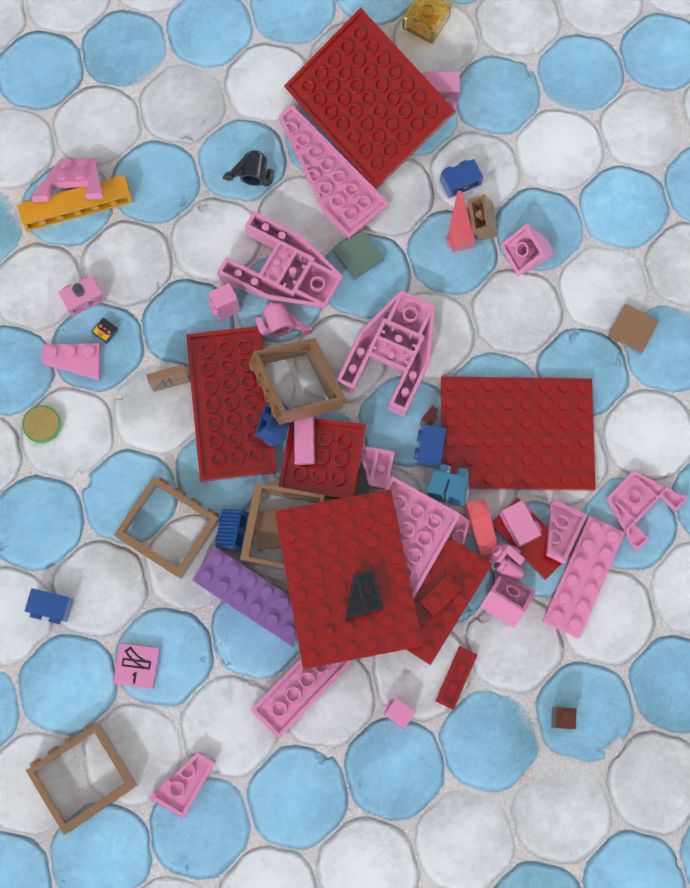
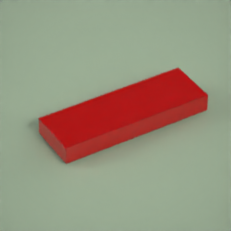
M459 646L435 702L454 710L478 654Z

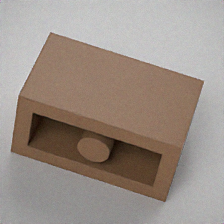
M485 194L469 199L468 204L473 234L481 241L498 236L493 201Z

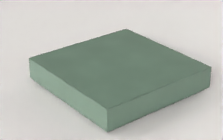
M364 230L333 249L334 254L354 280L384 261L383 255Z

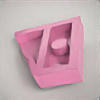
M368 446L363 447L361 462L368 487L385 490L390 479L394 451Z

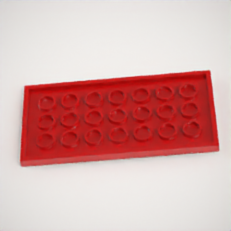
M258 327L186 334L200 482L277 474L274 446L270 447L255 435L264 406L268 403L265 401L262 388L257 384V377L254 371L249 366L253 351L264 349L262 334L259 332Z

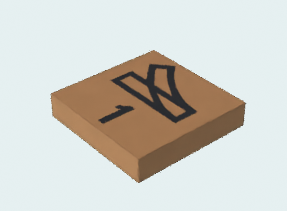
M184 364L146 374L153 392L190 382Z

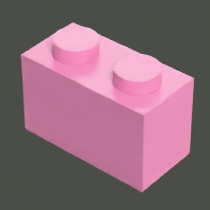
M230 283L209 292L210 299L208 303L214 317L218 316L220 321L240 312L238 299Z
M523 501L499 513L517 548L541 536L540 525L537 521H533L531 509Z

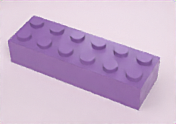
M214 547L192 581L293 647L298 638L290 596Z

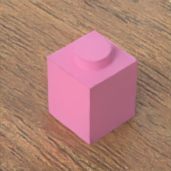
M397 698L393 701L389 699L383 708L386 711L384 716L403 729L406 728L416 711Z

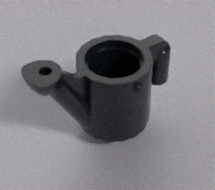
M253 150L246 153L231 171H227L223 175L222 179L232 181L235 177L240 176V180L245 184L268 187L273 182L274 170L268 169L265 179L267 158L262 152Z

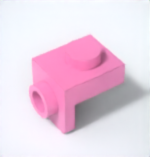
M503 543L495 546L490 556L492 561L501 563L505 556H508L519 565L525 560L520 555L521 551L518 548Z

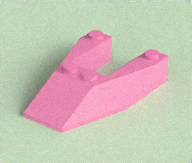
M253 211L245 225L246 235L273 248V251L260 273L226 257L217 271L219 281L225 284L230 283L231 287L265 299L325 309L343 276L304 236Z
M401 290L360 331L337 378L341 390L353 395L370 359H374L403 372L388 405V411L405 418L430 363L435 305Z

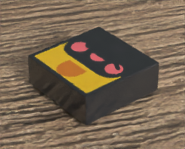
M102 318L91 332L108 344L119 329L105 318Z

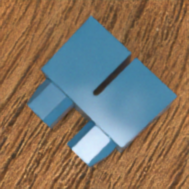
M441 464L438 471L434 470L427 488L428 496L438 502L446 503L447 500L448 504L464 507L467 490L470 488L468 470L459 468L455 475L451 474L450 466Z

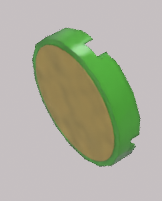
M39 405L31 408L25 414L22 428L25 435L31 441L45 444L58 436L61 431L62 422L58 413L53 408Z

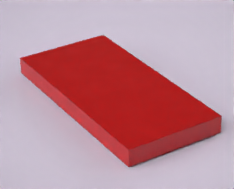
M517 497L508 507L520 502L521 500ZM532 512L531 517L533 521H537L541 527V536L518 549L521 551L520 555L525 558V561L546 580L562 563L546 556L548 527ZM498 515L492 521L494 530L510 546L513 545L517 548L500 515Z

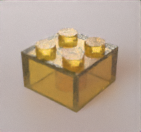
M414 0L403 16L402 29L433 44L450 18L452 5L442 0Z

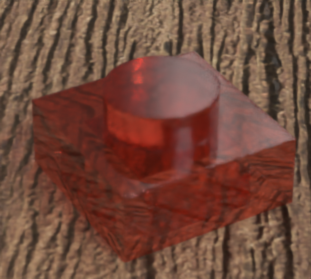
M432 405L421 419L420 425L422 427L423 424L432 426L438 419V416H436L438 409Z

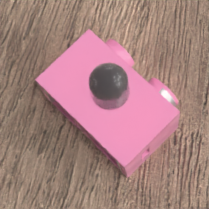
M93 276L83 277L79 282L67 285L58 292L72 317L85 311L90 306L93 307L105 301Z

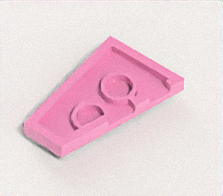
M197 752L148 798L178 816L185 818L216 762Z

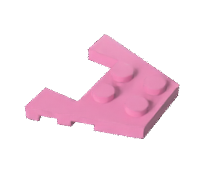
M95 158L59 160L32 194L33 202H49L53 189L87 187L85 192L87 199H103L104 196Z
M632 471L606 500L622 530L625 532L633 550L637 552L649 538L635 523L660 498L674 512L688 498Z

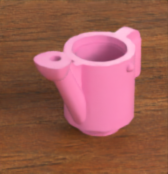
M278 301L267 304L262 311L267 327H265L262 317L255 319L259 332L263 336L280 337L288 334L293 329L300 331L302 335H308L313 331L310 326L304 325L286 308L284 303H279Z

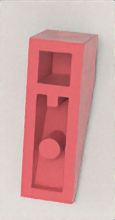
M457 191L448 236H446L448 247L451 246L452 252L474 248L476 241L461 191Z
M483 498L466 503L464 510L467 519L470 520L469 525L478 553L489 561L491 560L492 550L498 544L486 500Z

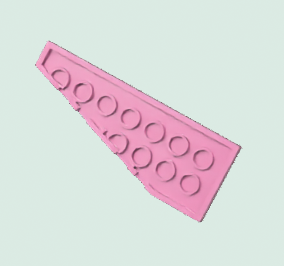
M293 105L279 115L282 127L324 215L347 239L355 236L389 207L390 203Z

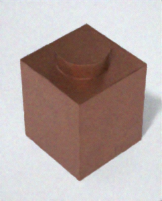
M552 707L551 728L576 729L577 708Z

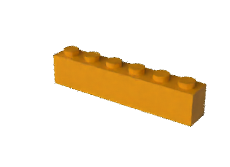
M125 175L114 176L105 181L100 180L103 199H87L85 195L87 187H76V189L62 190L57 194L51 195L49 202L23 201L21 204H17L22 225L28 232L133 203Z

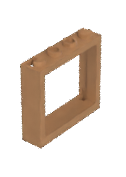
M315 338L253 351L249 361L250 369L254 371L257 377V384L262 388L265 401L269 402L272 415L277 419L279 425L342 409L346 398ZM307 355L329 400L285 410L263 364Z
M153 477L114 533V536L179 579H182L219 524L218 513L210 508L208 510L202 508L201 502L195 498L188 499L185 497L186 493L177 487L174 490L169 486L170 483L162 477L160 479ZM156 487H159L210 520L179 567L125 533Z
M255 483L240 561L242 563L285 570L283 562L250 557L262 495L268 494L313 503L325 502V495Z
M91 722L82 728L83 732L78 736L73 734L65 740L66 744L60 748L55 746L47 752V757L42 760L37 758L29 764L31 767L26 770L64 835L138 786L100 723L93 724ZM95 733L125 783L69 822H66L37 771Z

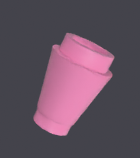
M505 556L501 563L495 562L494 569L497 570L498 574L521 580L525 573L508 556Z

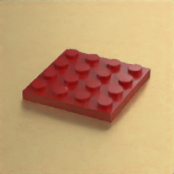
M314 418L315 464L295 465L294 421L291 422L278 487L325 495V497L337 499L355 496L367 425Z

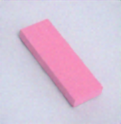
M314 416L294 421L295 465L315 464Z

